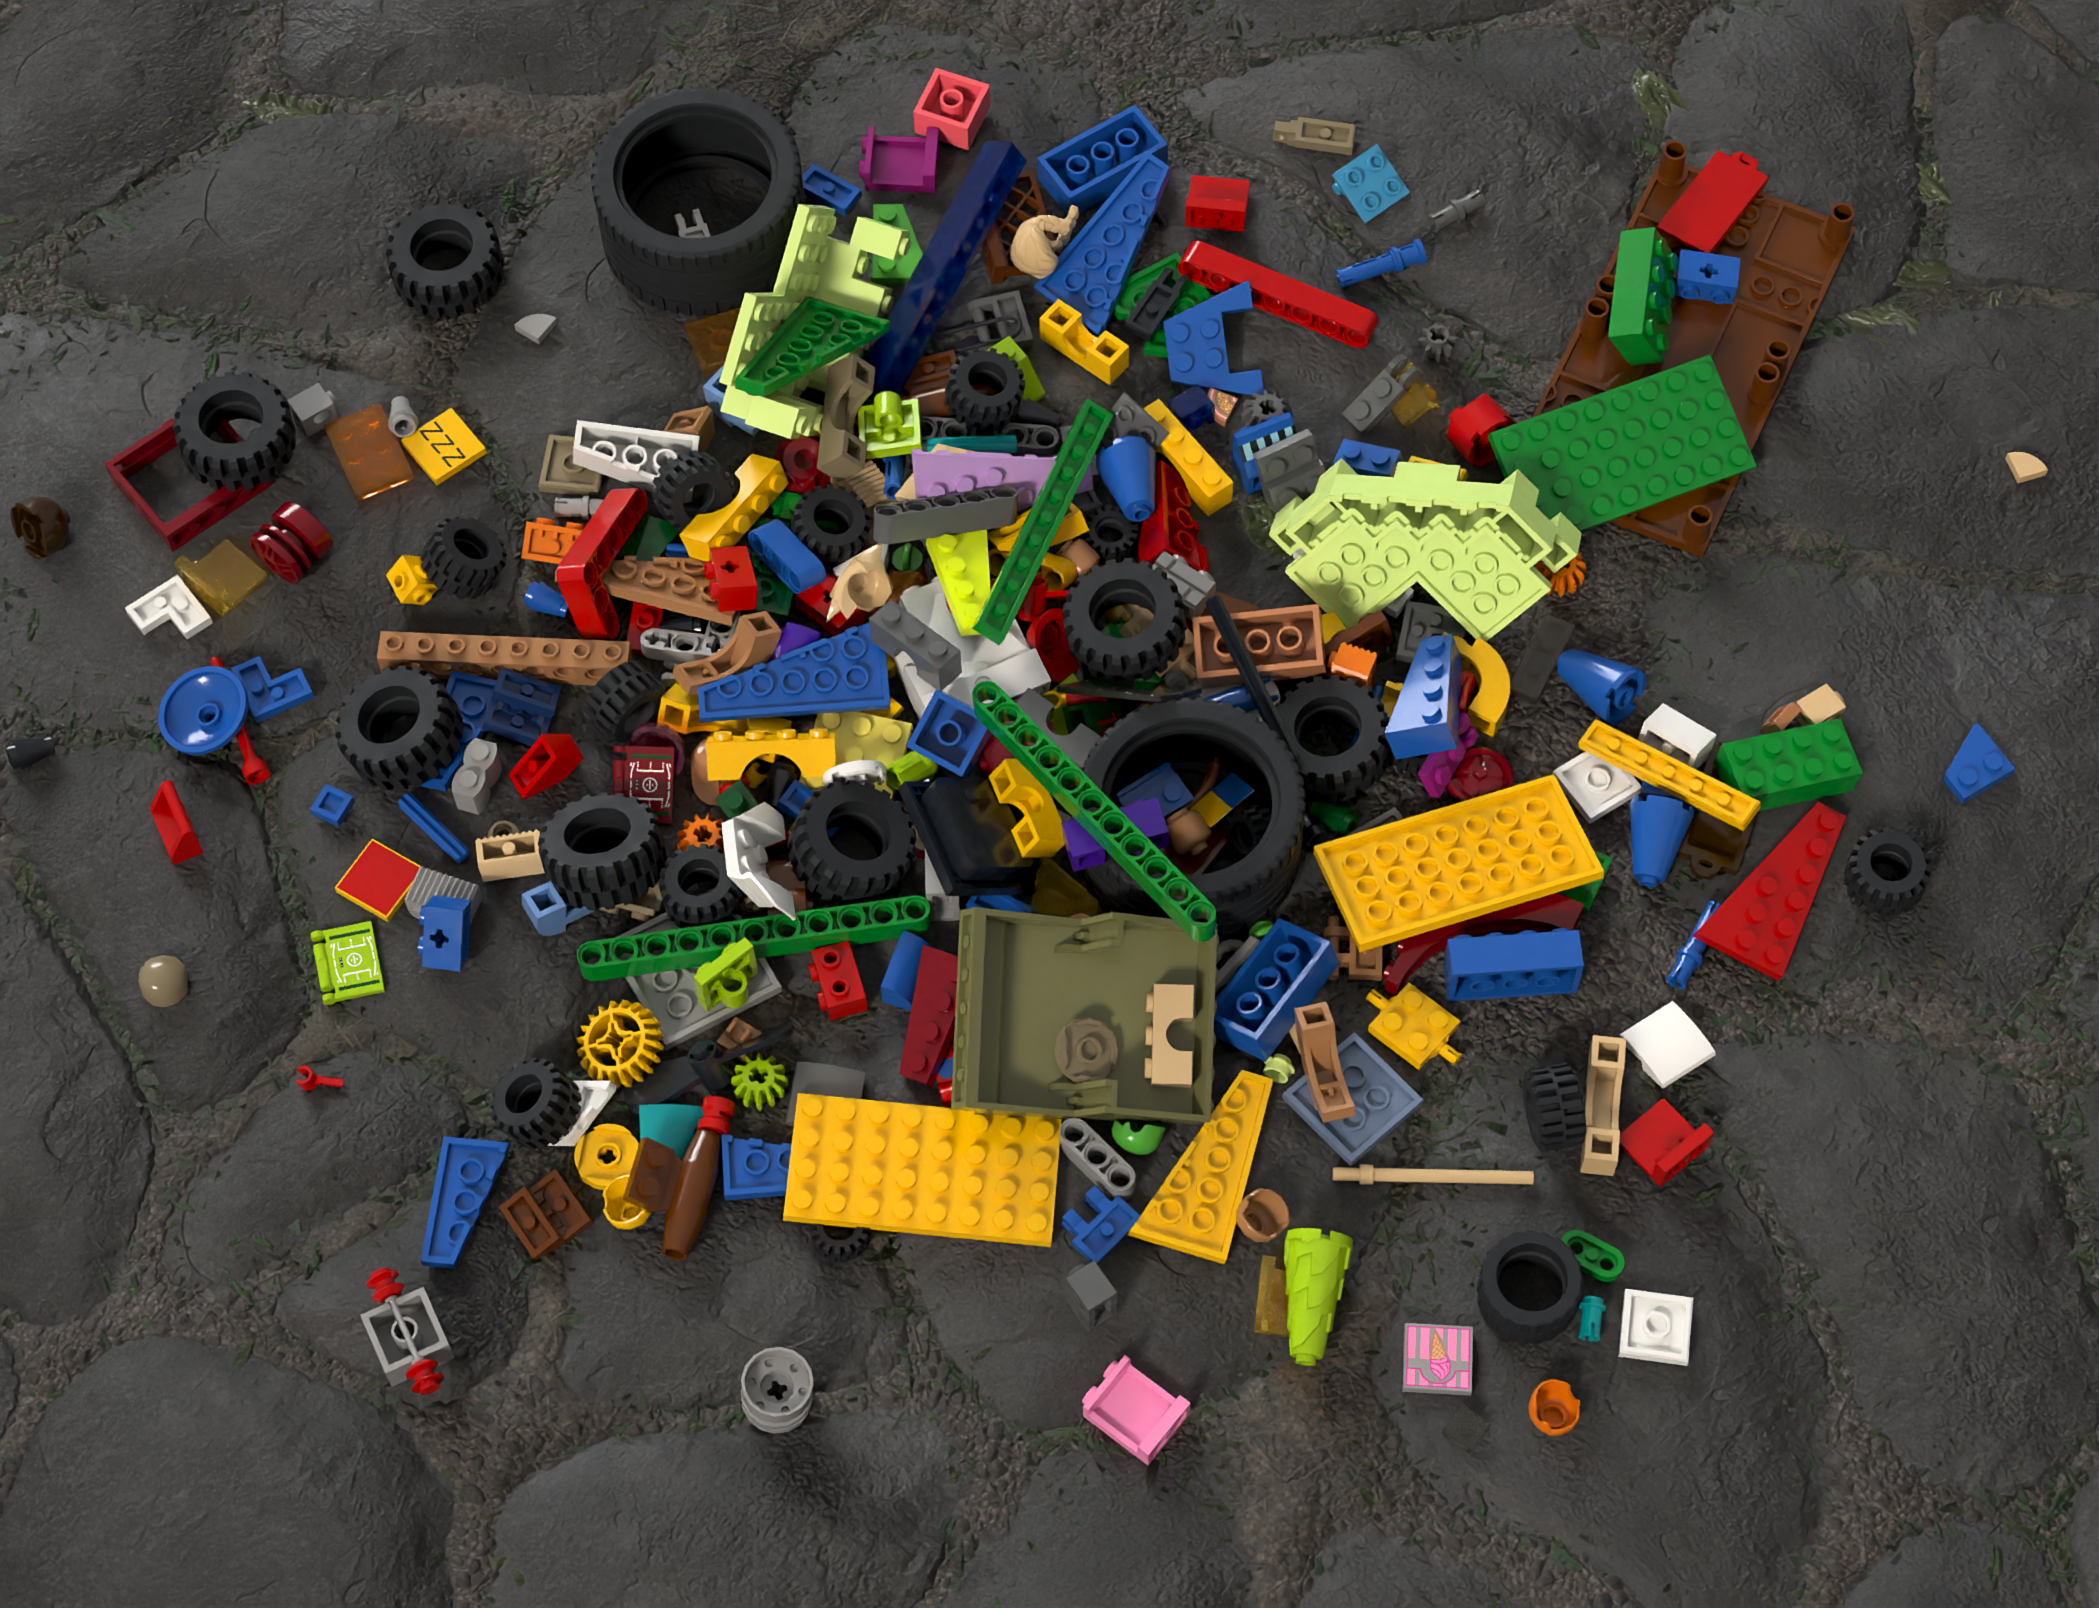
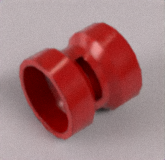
M719 1096L705 1097L701 1107L704 1114L698 1121L697 1130L706 1129L716 1132L720 1136L721 1134L729 1135L731 1129L729 1118L734 1115L735 1103Z

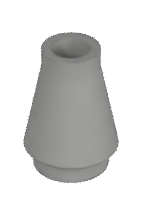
M397 396L391 401L388 427L398 437H409L418 427V418L412 410L409 400L406 397Z

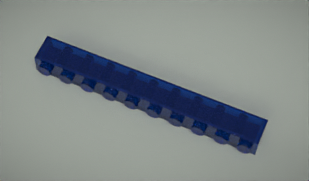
M985 141L889 315L887 319L891 321L889 332L876 339L865 359L867 363L875 367L873 393L868 399L874 400L877 394L884 391H891L900 395L1027 162L1012 142Z

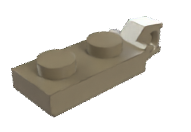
M1298 117V120H1291L1290 123L1275 121L1273 141L1286 143L1296 148L1352 155L1356 126L1355 124Z

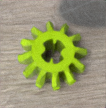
M759 1052L756 1056L757 1060L752 1061L751 1058L746 1056L744 1058L745 1066L736 1065L735 1073L737 1075L731 1078V1083L736 1088L734 1090L735 1097L737 1099L743 1098L744 1106L748 1108L756 1102V1107L760 1111L763 1103L767 1102L768 1105L774 1107V1097H784L783 1087L788 1085V1079L784 1076V1066L782 1064L776 1065V1058L773 1055L764 1061L763 1055Z

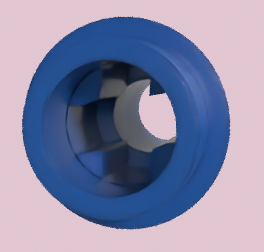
M533 581L530 584L523 604L529 606V610L566 618L570 610L563 595L542 581L540 583Z

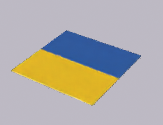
M1232 772L1193 805L1190 810H1198L1211 828L1251 794L1254 789Z

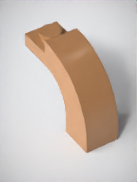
M767 611L740 616L734 635L720 651L701 660L675 665L672 675L687 695L696 694L699 687L732 674L738 675L753 669V666L764 662L766 664L777 647L782 630Z
M1327 1002L1294 1008L1301 1060L1315 1110L1319 1111L1323 1123L1355 1116V1106L1344 1080L1339 1061L1335 1023Z

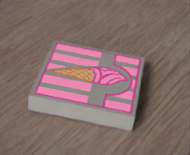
M1405 1323L1402 1392L1471 1396L1473 1327Z

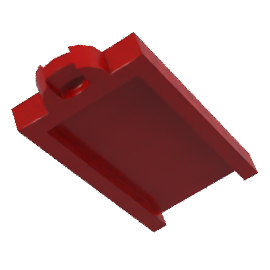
M1717 150L1656 229L1661 236L1666 234L1698 252L1713 254L1767 185L1769 176L1757 171L1758 161L1756 158L1754 159L1752 156L1744 154V152H1737L1729 156Z

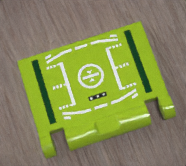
M371 921L323 931L316 930L310 934L313 942L326 940L325 944L318 943L313 946L321 991L329 992L335 989L334 994L327 993L322 996L323 1004L331 1005L338 1001L385 992Z

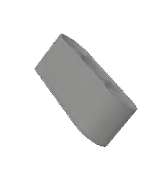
M1075 1117L1065 1120L1059 1129L1060 1149L1111 1200H1114L1118 1195L1125 1202L1131 1199L1135 1192L1136 1178L1133 1168L1085 1121ZM1075 1133L1082 1136V1139L1072 1142L1066 1139V1137ZM1093 1156H1101L1105 1161L1101 1164H1093L1089 1159ZM1123 1178L1129 1183L1126 1186L1118 1187L1112 1182L1115 1179Z

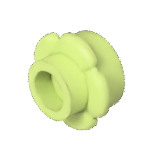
M1274 1054L1266 1062L1264 1061L1266 1065L1263 1073L1266 1077L1273 1079L1274 1082L1286 1083L1289 1077L1295 1073L1292 1061L1283 1054Z

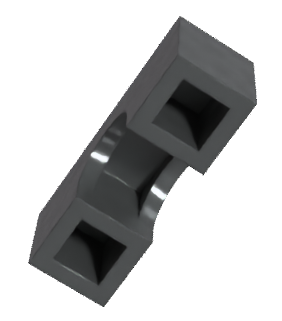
M890 600L869 618L871 642L893 658L902 651L907 653L915 663L917 675L935 689L942 691L962 673L960 649L894 601Z
M1028 687L1016 704L1082 770L1085 760H1088L1090 750L1095 748V743L1101 736L1082 723L1068 735L1062 736L1051 732L1047 725L1053 719L1055 705ZM1006 721V722H1005V725H1010V724H1012V723H1014V722H1013V721ZM1028 742V743H1026V744H1028L1029 746H1032V745H1034L1035 743Z

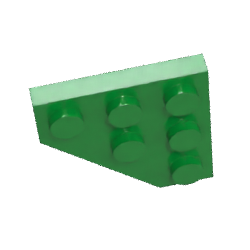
M1178 252L1127 278L1113 310V314L1118 320H1127L1154 280L1158 279L1166 267L1174 271L1173 277L1167 286L1170 288L1175 286L1182 276L1177 267L1182 259ZM1190 281L1186 291H1184L1167 319L1212 298V296L1204 286ZM1226 314L1222 315L1223 322L1226 321Z

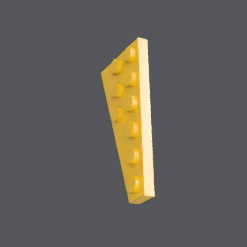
M1241 1070L1211 1114V1121L1204 1123L1197 1136L1133 1225L1128 1236L1225 1264L1237 1221L1236 1210L1244 1195L1273 1079Z

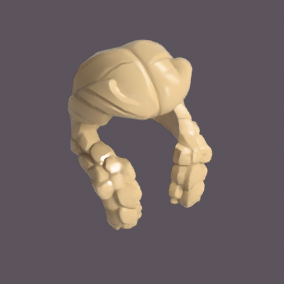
M1071 205L1065 219L1052 215H1038L1024 221L1016 231L1012 241L1013 244H1011L1010 259L1014 266L1020 271L1038 279L1045 278L1053 273L1059 261L1055 252H1060L1063 246L1069 242L1072 229L1076 226V220L1079 217L1078 207ZM1044 231H1051L1055 234L1059 233L1057 240L1050 241Z

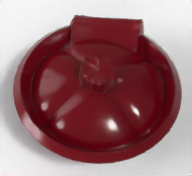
M800 434L799 438L786 439L777 448L773 459L780 461L789 482L785 488L787 492L804 494L808 490L812 492L813 488L819 485L824 489L826 484L831 483V477L817 469L820 437H807Z
M1484 747L1468 748L1446 786L1450 794L1456 800L1462 802L1512 787L1514 780L1513 771L1509 762L1500 753Z

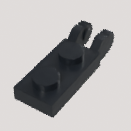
M1166 267L1158 279L1152 282L1124 323V330L1151 342L1162 326L1163 321L1167 319L1184 291H1186L1190 277L1182 275L1175 286L1170 288L1167 285L1171 281L1174 271Z

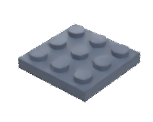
M1355 1032L1337 1046L1344 1080L1355 1106V1116L1323 1123L1319 1111L1314 1108L1305 1075L1289 1087L1282 1096V1099L1350 1166L1354 1165L1423 1105V1099Z

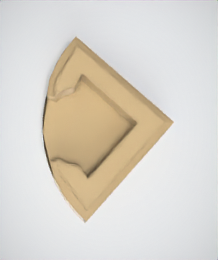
M2010 452L2006 455L2005 459L2017 483L2046 476L2048 469L2045 464L2031 454Z

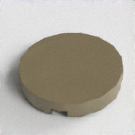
M1086 1017L1072 1020L1062 1027L1056 1038L1054 1052L1057 1065L1062 1073L1073 1082L1083 1083L1103 1080L1108 1077L1107 1075L1117 1064L1119 1048L1116 1036L1099 1019Z

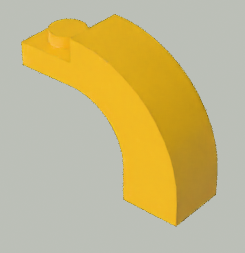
M1453 636L1462 658V670L1471 673L1476 678L1479 690L1468 708L1467 714L1471 718L1470 726H1474L1485 734L1494 737L1505 718L1510 695V678L1506 665L1497 651L1478 637L1474 644L1470 646L1463 638Z

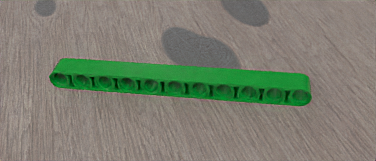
M992 681L978 683L973 688L972 699L974 713L983 725L1191 939L1198 942H1206L1212 939L1217 930L1216 910L1213 904L996 683ZM985 700H993L991 703H982ZM1006 721H1013V722H1014V723H1012V724H1010V725L1002 724V723H1004V722H1006ZM1028 742L1035 743L1032 746H1024ZM1047 764H1055V765H1056V766L1053 767V768H1046V767H1044V766L1047 765ZM1071 785L1077 786L1074 790L1065 789ZM1090 807L1099 808V810L1095 812L1087 811V809ZM1111 829L1120 830L1117 834L1108 833ZM1133 851L1142 852L1139 856L1129 855ZM1156 873L1164 875L1163 877L1158 879L1150 877L1151 875ZM1175 896L1186 897L1183 901H1175L1172 898ZM1199 918L1208 920L1204 924H1198L1194 921Z
M907 896L795 912L796 920L794 921L786 914L595 940L586 942L579 947L577 960L581 974L585 979L589 981H602L701 967L704 963H712L721 956L723 950L733 942L738 943L744 937L748 940L754 935L762 937L755 942L749 941L754 947L756 959L812 951L848 940L850 945L899 939L903 930L920 936L929 931L931 927V909L929 902L924 897ZM913 913L923 914V916L918 919H913L909 917ZM882 917H888L891 919L887 923H880L877 921ZM849 922L859 923L858 926L853 928L845 926ZM818 926H824L827 928L823 932L813 931V929ZM785 931L795 932L792 936L789 937L781 936V934ZM721 940L730 941L725 946L716 945ZM687 945H697L694 950H684ZM657 949L665 950V952H663L660 955L651 954L654 950ZM623 954H632V957L629 959H619ZM592 958L600 959L596 964H587V961Z

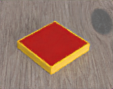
M371 839L336 885L335 890L336 893L389 923L404 903V899L421 866Z

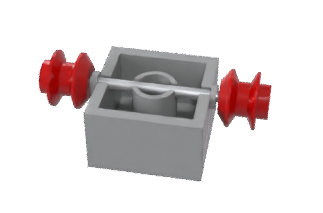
M387 1267L380 1268L370 1275L366 1286L368 1289H376L372 1296L374 1302L386 1304L361 1314L362 1321L391 1386H395L408 1379H415V1383L411 1387L412 1392L421 1393V1395L431 1394L440 1388V1383L444 1379L443 1374L434 1373V1370L439 1365L454 1359L453 1352L424 1287L399 1297L405 1286L403 1283H395L399 1276L398 1271L390 1270Z

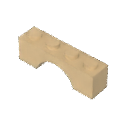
M1593 1035L1588 1055L1585 1096L1586 1135L1582 1145L1580 1173L1614 1176L1619 1154V1104L1625 1064V1038Z

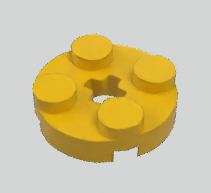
M601 1124L594 1127V1131L589 1132L586 1136L584 1134L579 1139L574 1152V1160L584 1183L589 1184L593 1188L604 1190L613 1179L623 1175H630L639 1143L627 1128L617 1124ZM607 1150H612L613 1155L617 1158L609 1164H604V1161L599 1159L600 1155H606Z

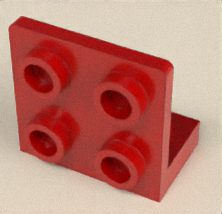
M1193 175L1191 177L1189 196H1187L1185 227L1244 232L1250 182L1240 179Z
M1661 1099L1620 1133L1619 1145L1662 1187L1709 1148L1714 1132L1706 1123L1695 1130L1665 1099Z

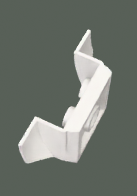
M763 802L747 812L721 823L727 876L758 907L771 908L774 906L793 921L796 920L793 895L779 884L770 880L765 863L768 862V856L764 848L786 839L783 816L772 806Z

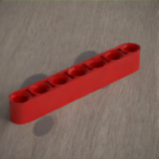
M1201 241L1190 242L1177 266L1179 273L1190 277V281L1220 293L1245 281H1249L1252 305L1254 307L1355 348L1366 347L1378 325L1377 315L1369 309Z

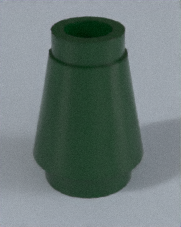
M1316 800L1313 803L1309 812L1311 818L1321 822L1326 829L1338 838L1344 837L1356 830L1359 823V816L1354 814L1353 809Z

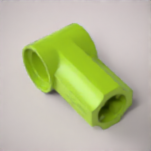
M913 750L885 767L887 774L886 785L895 792L905 781L932 780L936 777L939 764Z

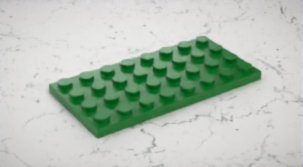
M1711 355L1496 430L1487 436L1504 478L1506 479L1518 469L1539 490L1536 507L1549 520L1561 512L1580 532L1748 472L1757 467Z

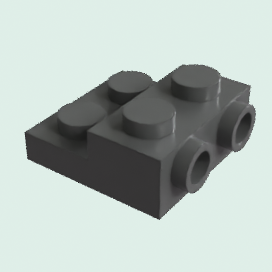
M1308 429L1253 453L1265 501L1275 514L1297 495L1303 501L1315 492L1319 477L1326 472L1324 464L1318 458L1313 435Z

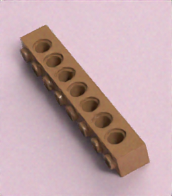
M381 631L377 661L381 673L382 669L393 667L396 670L398 666H411L412 669L414 667L422 668L438 679H449L451 672L455 671L497 680L500 669L503 667L550 684L593 686L613 668L624 662L634 661L631 644L628 641Z

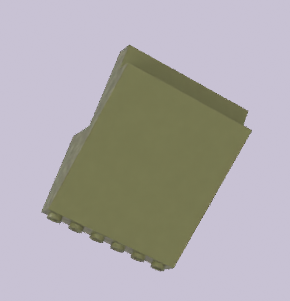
M980 907L960 910L951 1110L973 1111L975 1114L1060 1119L1075 1117L1083 1120L1177 1124L1210 1122L1214 1107L1211 1093L1212 1082L1215 1076L1212 1064L1213 1049L1216 1044L1214 1016L1217 1011L1215 1000V983L1218 979L1216 951L1219 947L1217 930L1212 939L1206 942H1198L1191 939L1173 919L1110 912L1084 919ZM1154 984L1194 985L1192 1022L1173 1023L1166 1031L1167 1041L1174 1049L1192 1051V1085L1190 1088L1150 1087L1151 1078H1144L1145 1058H1151V1045H1145L1146 1025H1152V1012H1146V993L1153 992ZM1086 1017L1099 1019L1116 1036L1119 1048L1117 1064L1107 1075L1108 1077L1103 1080L1083 1083L1073 1082L1062 1073L1057 1065L1054 1052L1056 1038L1062 1027L1072 1020Z

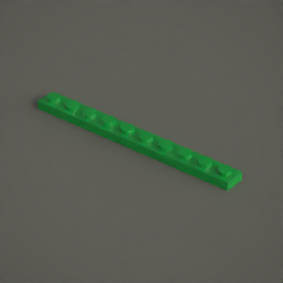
M1087 399L1082 404L972 628L997 645L1004 641L1113 417V414L1090 399Z

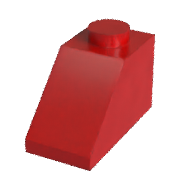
M542 734L508 775L522 799H528L567 779L584 757L570 734Z

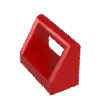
M164 781L160 785L149 809L173 865L204 852L173 781Z

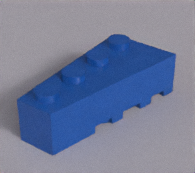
M1452 633L1423 638L1420 641L1385 731V736L1396 760L1457 749L1462 658Z

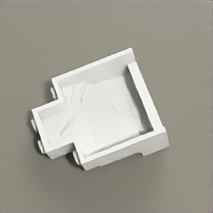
M938 576L933 578L928 585L923 587L915 585L906 589L902 593L903 595L900 596V607L960 649L962 673L942 691L974 707L972 699L973 688L982 681L996 683L1012 700L1020 698L1028 687L1035 692L1038 691L1039 695L1049 691L1051 679L1036 648L1030 650L1016 619H1014L1004 641L997 645L982 634L960 636L953 615L947 608L944 591ZM902 651L895 658L890 657L896 664V673L920 721L936 689L917 675L915 663L907 653ZM985 700L982 703H991L993 700Z

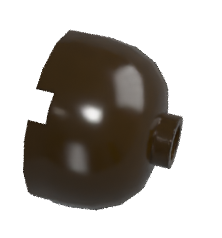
M33 496L15 503L17 506L11 508V522L17 538L24 537L29 545L23 548L33 558L41 560L60 550L67 542L70 516L64 507H60L54 500L44 496Z

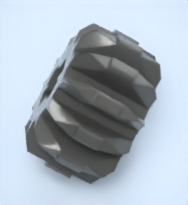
M1265 389L1263 395L1253 392L1251 400H1245L1241 420L1245 426H1255L1265 422L1271 416H1280L1290 412L1293 418L1292 407H1289L1288 397L1280 398L1279 391L1270 395L1267 389Z

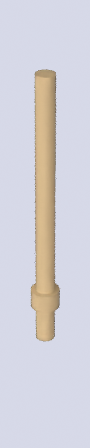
M1360 1164L1359 1168L1333 1167L1332 1179L1333 1181H1359V1184L1373 1185V1181L1533 1185L1534 1173L1533 1171L1373 1168V1165Z

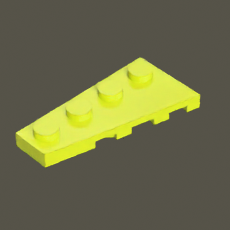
M987 529L953 535L944 534L940 537L928 538L926 540V547L960 636L979 635L980 633L972 628L991 591Z

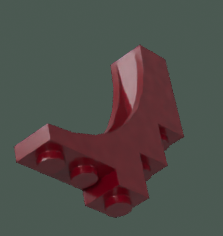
M1554 893L1399 941L1396 953L1399 954L1395 963L1390 961L1382 977L1383 980H1386L1384 993L1393 997L1398 995L1408 979L1427 960L1446 948L1448 939H1453L1458 935L1478 937L1495 932L1520 933L1526 930H1534L1537 933L1551 932L1557 928H1567L1570 931L1575 930L1581 919L1584 904L1559 893Z

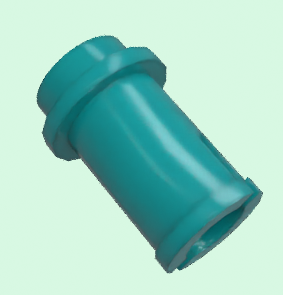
M1585 1296L1583 1297V1302L1579 1303V1308L1582 1310L1580 1333L1578 1334L1579 1339L1586 1340V1336H1588V1341H1600L1602 1312L1606 1311L1602 1298Z

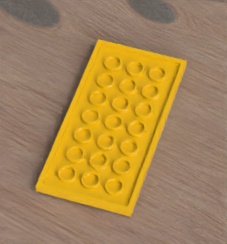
M1554 774L1314 846L1315 858L1359 952L1584 885L1604 877V870Z
M798 1093L783 1221L851 1228L867 1227L871 1230L1051 1247L1060 1146L1059 1129L1062 1119L975 1114L973 1111L951 1110V1108Z

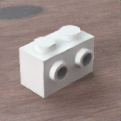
M1663 703L1644 721L1638 740L1697 770L1708 759L1716 734Z

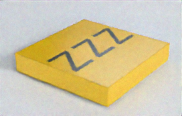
M452 408L417 429L411 436L401 440L404 448L436 486L487 454L483 444Z

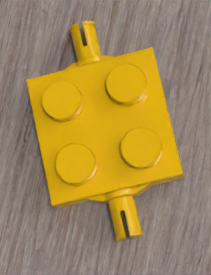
M1408 983L1398 995L1389 1000L1376 991V989H1372L1369 992L1366 1000L1380 1009V1013L1369 1025L1368 1032L1415 1068L1420 1070L1429 1059L1438 1054L1452 1063L1453 1066L1460 1060L1462 1054L1447 1044L1449 1037L1459 1027L1460 1020L1411 983Z

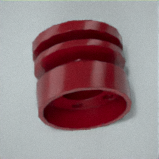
M287 501L271 515L273 526L263 524L259 532L254 533L249 538V544L257 557L271 571L289 583L298 584L303 578V573H308L311 570L312 565L309 559L320 561L333 547V541L326 529L315 517L299 505Z

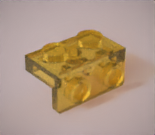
M1412 361L1408 362L1405 368H1403L1402 371L1394 379L1398 382L1400 376L1404 372H1406V370H1408L1409 367L1416 365ZM1379 372L1375 377H1373V378L1371 379V382H1372L1381 372ZM1418 377L1392 410L1401 423L1408 427L1429 408L1438 411L1441 407L1435 400L1438 397L1436 391L1430 384L1426 383L1424 385Z

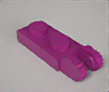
M1459 713L1457 749L1429 754L1418 772V776L1430 797L1440 798L1467 751L1466 749L1474 745L1476 738H1478L1477 729L1474 726H1468L1470 725L1471 718L1467 713Z

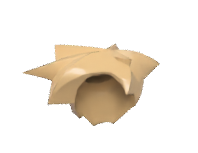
M881 543L864 550L856 558L853 557L850 564L840 574L829 595L832 601L826 623L840 612L848 620L855 609L870 612L874 607L885 605L889 595L892 594L893 586L880 559Z

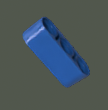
M775 519L749 532L748 540L752 550L795 594H800L826 580V572L821 561L779 519Z

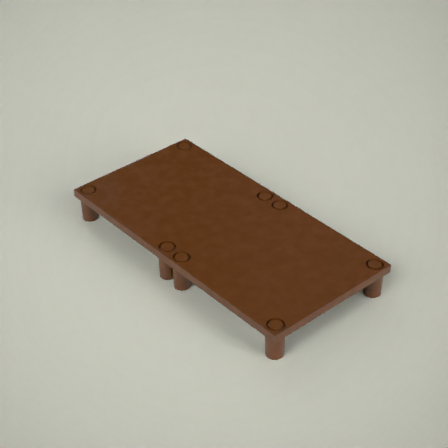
M1673 140L1664 145L1661 159L1625 231L1650 227L1657 228L1658 224L1700 173L1701 169L1685 164L1687 148L1682 142ZM1760 192L1713 252V254L1741 258L1738 287L1733 303L1716 304L1706 300L1685 299L1680 296L1672 297L1670 306L1672 322L1668 324L1667 332L1669 348L1665 350L1663 363L1629 366L1608 338L1619 251L1618 243L1603 276L1599 277L1596 282L1592 298L1585 304L1583 316L1532 418L1711 355L1752 453L1854 235L1856 227L1852 226L1855 215L1853 207L1843 202L1836 203L1832 206L1828 217ZM1666 234L1662 236V238L1666 239L1667 245L1677 257H1679L1681 249L1696 251ZM1742 474L1610 522L1703 558Z

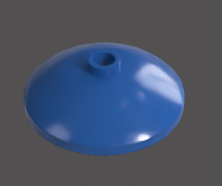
M205 666L191 670L179 677L170 686L161 701L158 713L161 734L173 748L185 754L202 755L216 751L230 742L243 726L248 712L247 691L241 680L227 669Z

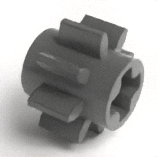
M1434 323L1429 329L1422 328L1421 338L1418 339V348L1425 349L1424 358H1430L1439 362L1445 356L1451 357L1456 337L1449 336V326L1444 327Z

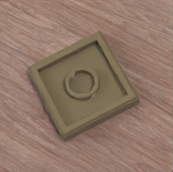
M549 435L538 485L539 491L600 497L604 474L573 463L575 437Z

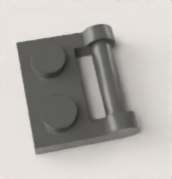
M1019 290L975 299L967 304L968 313L973 317L974 323L986 321L984 313L987 311L993 312L994 319L1008 315L1017 316L1022 322V331L1013 339L1020 348L1033 346V337ZM1014 320L996 323L1000 338L1010 336L1018 329V324ZM988 325L976 327L980 343L992 340ZM995 344L984 346L985 351Z

